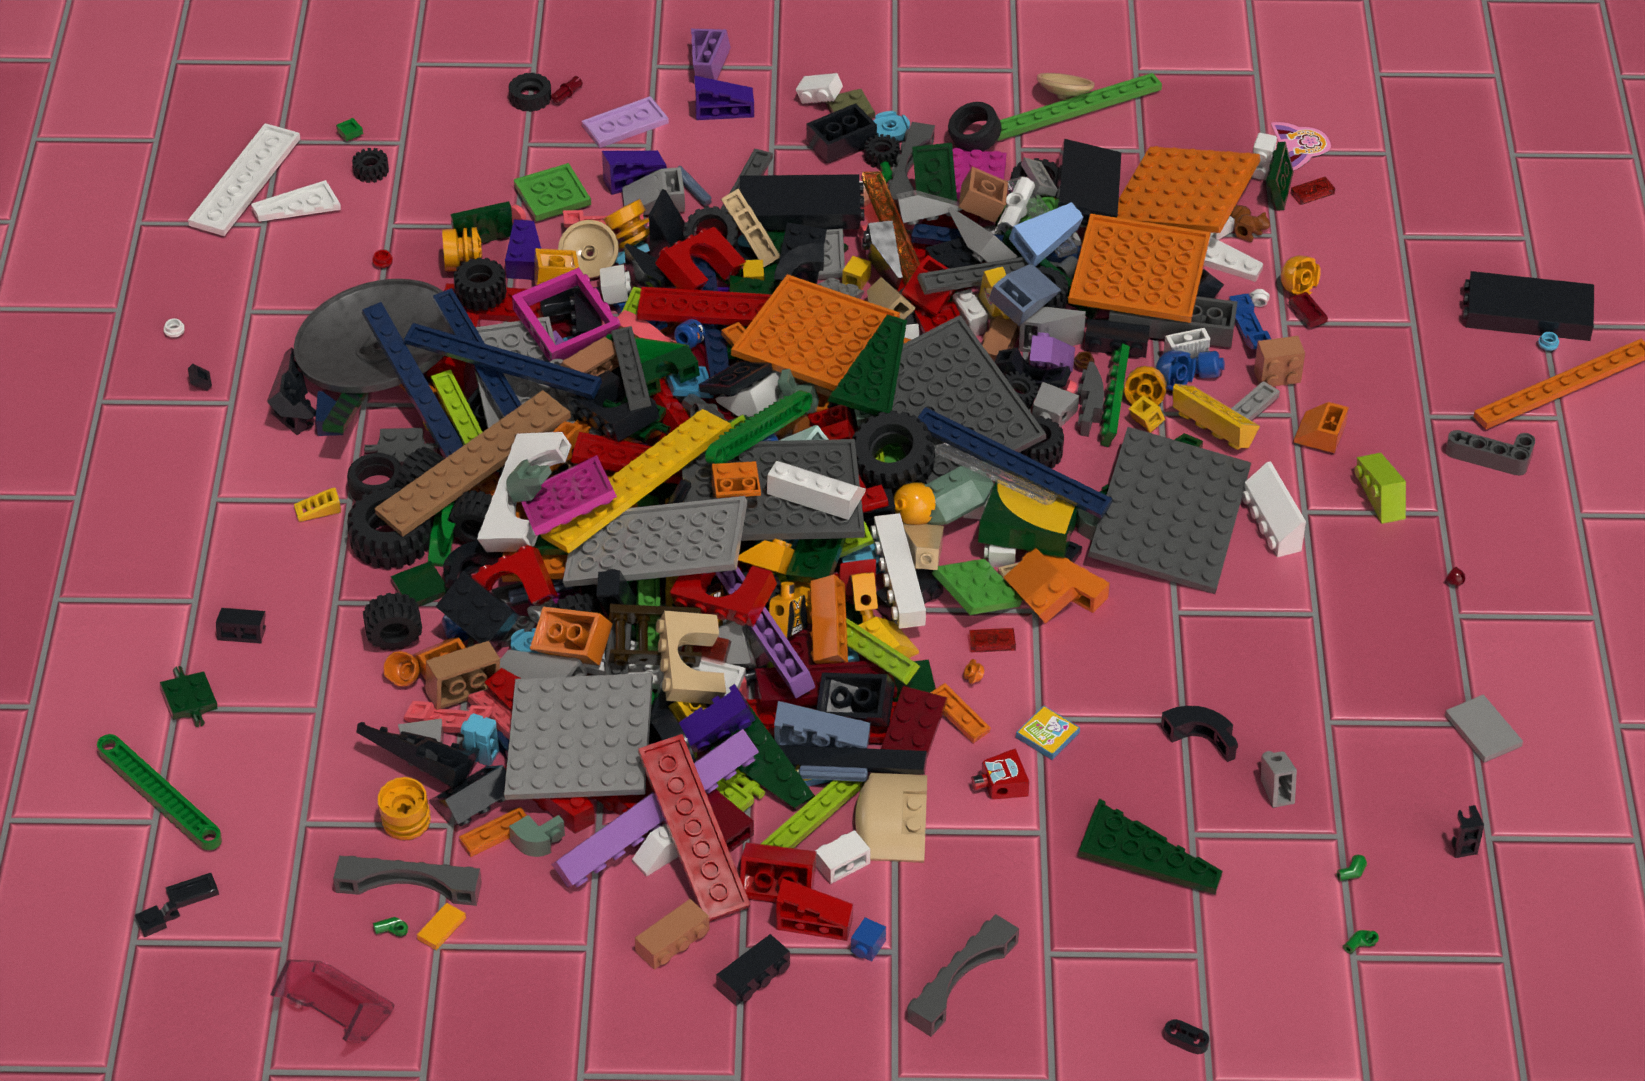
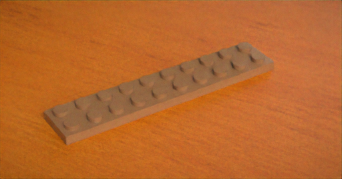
M542 390L374 508L376 515L402 537L463 495L464 492H467L504 466L517 434L551 432L564 421L571 418L570 411Z

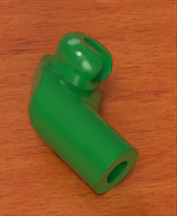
M882 162L880 164L881 172L880 175L876 174V180L878 184L886 185L892 179L893 171L888 162Z
M1359 854L1354 855L1349 868L1337 870L1339 881L1361 877L1367 866L1366 858Z
M396 917L373 923L375 934L388 931L397 936H404L408 932L407 923Z
M1358 930L1343 945V949L1347 953L1352 954L1359 946H1374L1379 941V935L1375 931Z

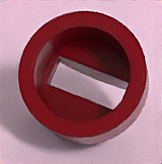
M1454 567L1449 572L1446 581L1453 586H1460L1465 582L1466 577L1462 570Z

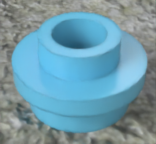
M1545 332L1539 337L1538 344L1542 349L1552 351L1559 347V339L1555 333Z

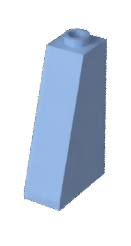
M1071 202L1015 225L1009 240L1028 264L1037 266L1078 230L1083 216Z

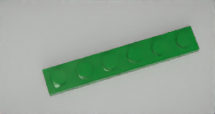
M1122 344L1118 351L1114 350L1111 356L1113 365L1108 373V376L1111 378L1106 387V391H1108L1104 401L1106 409L1102 415L1104 423L1099 432V435L1102 436L1100 444L1109 447L1117 435L1130 346Z

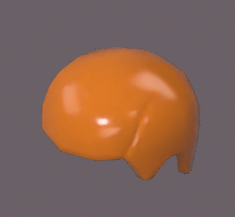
M404 651L391 653L383 665L384 676L394 685L400 687L412 685L420 673L418 660L413 655Z

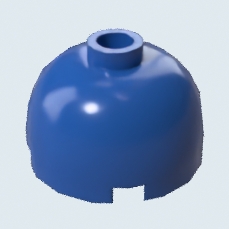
M1171 350L1159 358L1156 369L1164 375L1167 390L1173 391L1174 384L1186 385L1188 381L1192 382L1195 375V360L1190 357V353Z

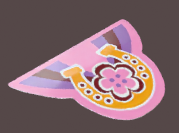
M1283 122L1271 123L1278 141H1286L1293 170L1303 166L1312 156L1324 154L1331 148L1330 140L1326 134L1318 129L1298 127Z

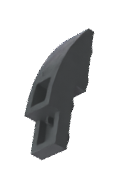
M1090 361L1088 368L1083 369L1081 380L1083 384H1079L1077 395L1081 396L1080 405H1082V412H1084L1079 414L1077 426L1081 427L1080 435L1089 437L1093 422L1101 424L1104 404L1103 381L1094 362Z

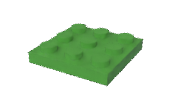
M569 163L514 179V186L535 221L563 214V211L576 210L591 205L590 196Z
M985 559L938 566V570H933L932 572L969 615L1020 607L1023 601L1016 591L1010 587Z

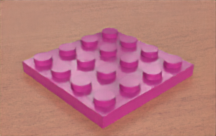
M954 148L953 160L957 199H960L962 182L972 166L1004 180L1007 153L1000 151L982 152L981 150H972L970 152Z
M596 455L545 480L540 485L541 490L531 501H523L521 503L537 536L550 532L552 528L560 524H567L572 518L581 514L585 515L599 505H606L617 496Z

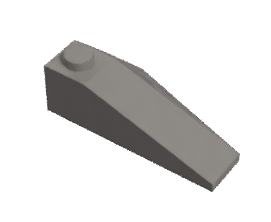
M952 207L948 209L967 247L974 252L972 256L980 263L983 260L988 263L1017 257L994 234Z

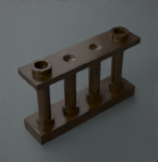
M610 604L608 620L616 624V649H610L608 663H613L617 666H624L626 664L660 665L662 659L661 652L648 650V625H656L657 620L661 618L664 611L701 614V608ZM626 623L639 625V650H625ZM684 645V652H678L681 660L690 668L699 667L702 653L694 652L693 645Z

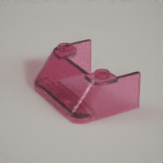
M287 959L270 994L273 997H287L290 999L289 1003L300 1009L304 1006L313 1007L344 1026L345 1035L343 1040L354 1043L366 1041L391 1015L395 1006L388 999L335 967L315 960Z

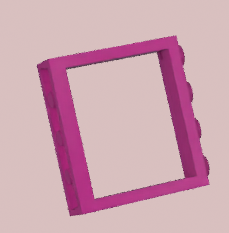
M579 267L512 296L514 312L549 362L554 359L565 360L588 347L593 342L606 337L607 334H612V330L619 329V326H621L617 316L612 315L608 303L602 301L598 289L592 287L588 275L583 274ZM578 285L605 324L555 345L529 306Z

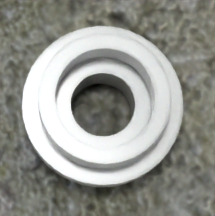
M1256 289L1249 294L1255 307L1267 305L1270 298L1269 293L1263 289Z
M175 318L166 321L164 326V333L169 337H178L185 331L184 324Z

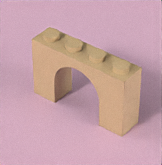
M664 611L661 618L657 620L656 632L660 636L658 651L662 655L660 670L664 674L662 690L666 692V701L714 704L713 698L716 696L722 698L726 694L724 673L698 671L690 668L681 660L678 654V647L683 645L713 646L719 636L717 615Z

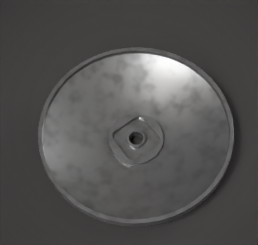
M385 279L364 283L338 293L317 307L305 319L297 332L294 342V355L300 371L313 384L323 389L340 393L375 392L402 384L362 315V309L382 302L403 341L412 323L453 334L433 301V295L443 291L431 284L418 280ZM406 344L422 374L433 367L444 356Z

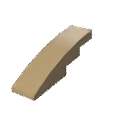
M737 189L723 197L721 201L733 217L741 234L757 259L763 260V268L779 259L780 254L740 190Z

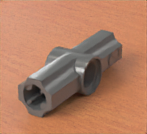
M689 394L682 401V406L691 417L704 409L727 421L724 415L718 411L716 404H708L695 394Z

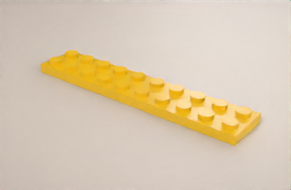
M704 409L700 410L609 478L617 496L610 503L599 505L585 515L581 514L574 517L569 523L560 524L552 528L550 532L540 534L541 537L569 554L707 450L711 443L719 439V435H724V432H729V429H732L731 424Z

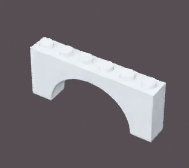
M562 432L521 433L516 435L497 488L492 496L491 504L485 515L483 525L478 533L477 539L486 552H513L525 545H535L538 535H535L529 520L516 517L517 502H513L506 486V480L517 465L528 459L531 466H552L565 463L571 444Z

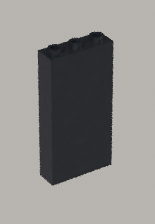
M1064 139L1059 154L1056 187L1058 190L1055 198V209L1072 202L1083 216L1081 225L1086 226L1090 214L1117 218L1122 152Z
M859 174L740 176V192L765 230H786L787 222L827 230L859 229L860 222L864 221V209H860L864 208V196H860V194H864L863 182H859Z
M1471 271L1469 279H1465L1464 291H1468V293L1464 294L1463 305H1467V307H1464L1463 319H1466V328L1542 336L1545 332H1553L1558 338L1591 341L1594 328V284Z

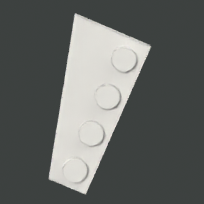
M326 180L251 204L252 210L259 222L341 210L340 202Z

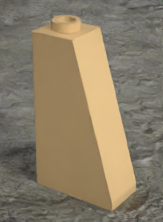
M882 277L867 290L868 302L900 312L901 319H905L915 310V307Z
M903 523L914 567L917 569L938 570L943 545L944 526L930 524L909 525Z

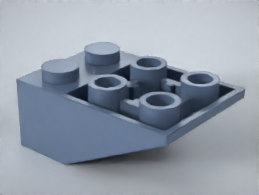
M1029 264L1007 274L993 285L989 300L1020 326L1060 293L1061 289L1034 265Z

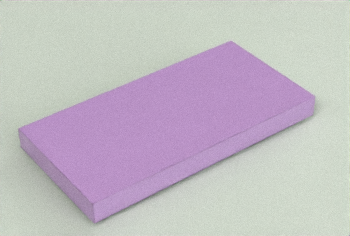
M649 96L582 121V127L597 146L602 148L668 124L669 119L652 97Z

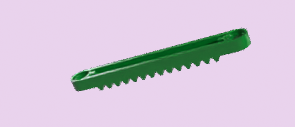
M798 390L790 396H783V399H778V402L768 405V408H764V411H759V414H754V417H749V420H744V423H739V426H734V429H729V432L719 435V439L711 443L707 448L706 462L711 465L726 463L801 417L811 408L812 394Z
M107 734L98 739L97 748L99 755L111 765L114 771L118 772L120 777L123 776L124 780L128 781L131 787L134 786L135 790L139 791L142 797L145 796L154 808L157 807L158 811L162 812L165 818L168 817L177 829L180 828L181 832L185 833L188 839L191 838L204 850H214L221 845L222 836L220 829L119 737ZM107 744L115 745V747L110 750H106L103 748ZM208 834L216 835V837L210 841L203 839Z

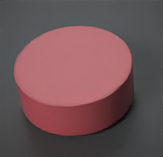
M516 204L512 205V221L514 222V219L526 220L523 208Z
M1069 379L1063 390L1075 393L1077 383Z

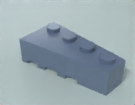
M778 701L774 724L775 741L778 745L868 748L870 723Z

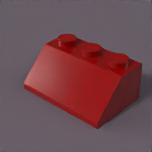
M746 842L741 857L740 880L748 899L776 902L782 878L813 889L817 851Z

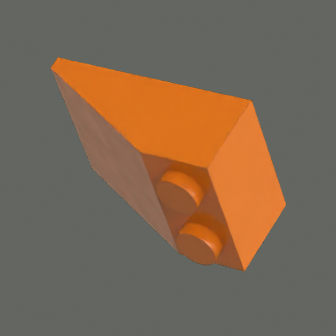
M1037 548L1003 577L1045 624L1079 595L1074 587Z
M543 607L530 649L548 655L577 658L582 664L600 666L613 623L600 613Z

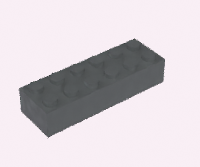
M1197 297L1191 323L1110 310L1109 321L1150 326L1149 337L1165 339L1166 335L1205 328L1210 337V345L1231 348L1237 301Z

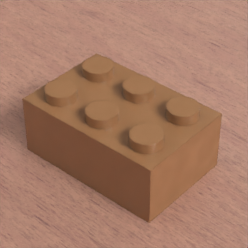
M486 641L475 644L474 646L426 661V694L431 702H433L436 710L467 701L469 694L488 689L484 682L500 669V658L490 642Z

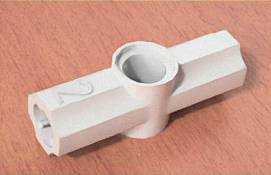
M1021 177L1017 181L1013 192L1006 198L1007 205L998 223V228L1004 233L1009 229L1012 230L1015 225L1019 224L1020 219L1027 214L1026 206L1035 188V183L1029 178Z

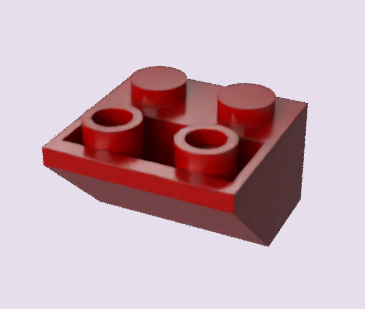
M927 255L915 270L901 295L936 316L955 293L956 289L924 294L917 279L920 273L949 269Z
M837 405L808 415L810 420L809 426L818 425L829 440L852 439L857 431L850 408L843 405Z

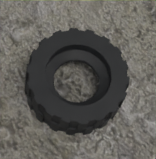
M524 73L510 81L509 100L516 109L533 112L544 109L550 104L552 95L551 84L547 77L542 76V74ZM529 89L540 91L539 93L533 95H525L521 93L522 91Z

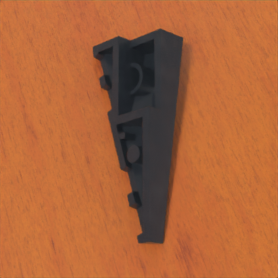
M291 347L284 354L267 402L281 417L310 419L314 416V413L308 408L311 402L305 398L308 392L304 377L297 369L299 367L294 359V349Z
M365 722L357 724L356 733L452 788L466 779L479 755L480 749L475 747L469 751L460 749L457 743H452L451 746H448L431 737L402 731L401 734H394L388 732L387 727L381 726L380 730L367 726Z

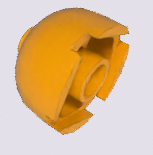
M1297 255L1289 258L1281 270V283L1293 295L1304 292L1310 295L1312 293L1310 290L1313 286L1317 287L1319 283L1320 266L1316 264L1315 259L1312 257Z
M1137 367L1130 372L1125 381L1124 393L1126 399L1133 405L1134 402L1144 395L1159 405L1166 395L1167 384L1165 377L1154 367Z
M924 483L905 484L896 491L893 498L895 514L900 513L903 523L922 525L927 524L932 517L929 516L931 511L935 510V496L932 489L926 487Z

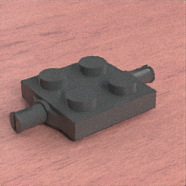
M423 428L380 429L378 443L375 445L365 444L364 451L365 454H388L398 459L402 465L403 461L412 452H415L416 449L426 447L438 452V446L436 443H425Z

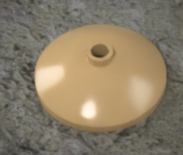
M1041 73L1037 75L1038 82L1047 91L1058 95L1057 98L1064 100L1069 99V97L1083 95L1091 91L1095 85L1089 79L1060 73Z
M584 220L571 225L563 233L559 241L558 250L576 251L580 270L583 274H587L589 279L600 277L601 268L612 267L615 264L619 253V245L614 232L607 225L595 220ZM588 252H594L592 256H587Z

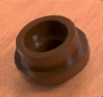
M1082 351L1074 358V365L1076 368L1083 370L1088 368L1089 361L1095 364V360L1091 353Z

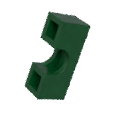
M688 345L641 363L649 396L661 392L660 379L664 376H675L680 383L700 376L698 360Z

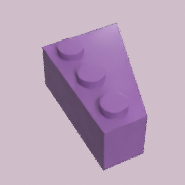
M691 28L695 75L717 80L731 48L727 30Z
M1037 333V336L1032 335L1030 364L1039 369L1068 366L1070 371L1073 372L1075 347L1050 337L1048 333Z

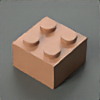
M972 166L961 185L959 208L995 223L1006 206L1008 182Z
M1299 336L1258 341L1254 373L1259 384L1264 381L1274 387L1301 383L1305 351Z

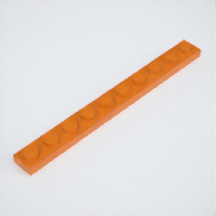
M1642 338L1474 410L1473 417L1485 429H1488L1645 361V341Z

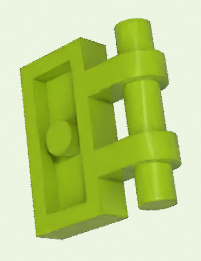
M735 769L737 774L726 781L722 778L716 782L719 785L716 789L744 812L754 804L753 795L761 799L765 795V791L760 788L759 783L749 780L742 771Z

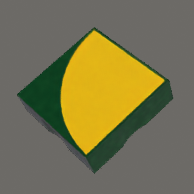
M997 478L980 519L978 542L1031 552L1037 548L1044 555L1064 558L1070 543L1071 533L1074 531L1077 523V514L1080 508L1029 483Z

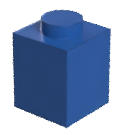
M865 917L851 937V952L859 958L873 961L886 942V926Z

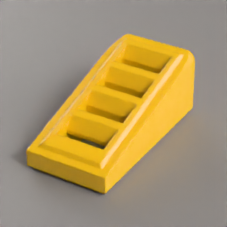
M335 487L294 504L299 522L341 513L340 500Z

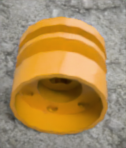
M640 199L603 219L611 230L619 228L620 232L615 235L617 239L624 237L625 240L618 244L619 249L624 248L626 243L633 246L650 235L649 227L645 228L644 226L649 222V218L641 220L639 217L646 211Z
M472 227V237H468L467 228H463V235L458 238L456 229L442 230L446 272L456 271V268L460 266V262L482 258L481 238L477 227Z
M408 777L395 778L388 781L380 789L378 807L382 825L387 834L395 839L411 840L421 836L428 829L431 822V813L426 790L420 782Z

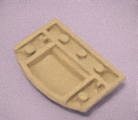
M871 773L858 797L855 825L857 834L870 848L871 861L924 863L927 775Z

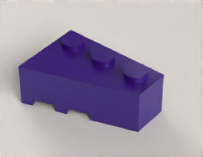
M694 76L696 120L754 118L752 87Z
M658 150L602 151L603 181L611 195L621 193L623 187L660 169L667 168Z
M514 219L505 258L506 278L534 280L535 248L541 249L534 221Z
M735 684L729 687L731 692L724 697L716 696L713 698L714 704L704 710L700 707L679 722L694 753L707 750L711 746L710 744L729 738L732 732L738 729H746L752 724L751 722L756 720L744 696Z

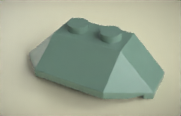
M960 466L926 484V487L932 489L936 504L935 510H932L929 516L932 518L927 524H949L984 505L991 489L994 487V483L983 469Z

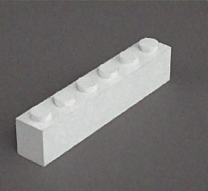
M898 513L874 516V526L870 527L871 536L873 539H876V555L881 557L879 558L880 571L885 573L883 574L884 587L889 588L887 590V598L889 604H893V607H891L892 618L897 620L899 629L924 626L926 623V608L901 515Z

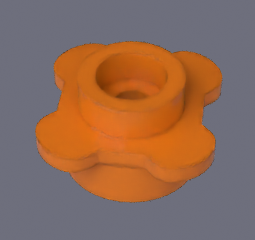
M971 659L964 669V679L969 680L970 684H974L982 679L984 666L976 663V659Z

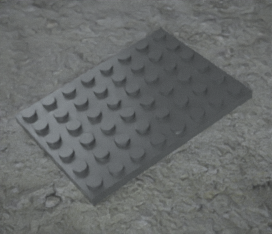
M961 315L903 344L892 411H897V413L904 411L909 413L910 417L912 415L918 417L926 407L1018 453L1046 439V433ZM932 436L935 450V465L931 470L929 478H924L923 480L925 484H928L960 466L978 468L985 471L992 467V465ZM897 443L906 456L912 450L911 447L905 444Z
M1127 427L1107 492V496L1112 498V504L1102 519L1099 518L1088 557L1215 594L1251 462Z
M855 439L760 441L726 462L756 461L761 496L746 497L747 508L741 541L865 537L861 500L850 519L847 520L767 494V476L776 461L860 487ZM707 450L682 468V479L691 482V489L684 502L720 499L713 497L712 465L708 464L705 459Z

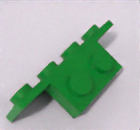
M607 334L606 338L614 342L612 334ZM635 337L641 363L687 345Z

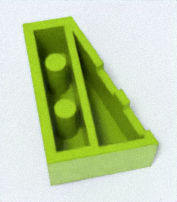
M1382 453L1357 457V466L1354 468L1355 475L1359 479L1381 524L1406 519V481Z

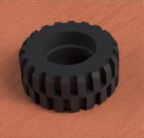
M890 411L887 414L881 412L878 413L879 416H871L867 419L866 424L863 422L858 427L859 432L856 431L852 439H855L858 474L865 487L871 488L882 485L883 489H892V493H896L905 484L924 483L923 479L929 478L931 470L935 465V450L931 433L928 431L926 424L920 422V418L915 415L910 417V414L904 411L902 413ZM900 443L912 448L905 458L897 462L886 463L874 458L881 448L889 444Z
M385 487L380 491L378 489L373 490L371 494L363 495L360 501L357 500L348 513L347 525L351 549L354 550V554L359 559L361 558V561L366 564L371 563L373 567L379 568L381 566L384 569H391V567L402 568L405 564L410 565L414 563L416 558L420 559L429 549L432 532L431 517L403 537L396 531L380 532L376 530L388 524L376 515L374 508L402 488L395 487V489H390V487Z

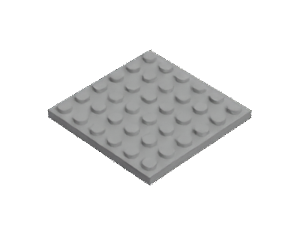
M652 673L515 679L504 791L505 799L645 794L646 772L639 757L638 748L649 745L653 687Z

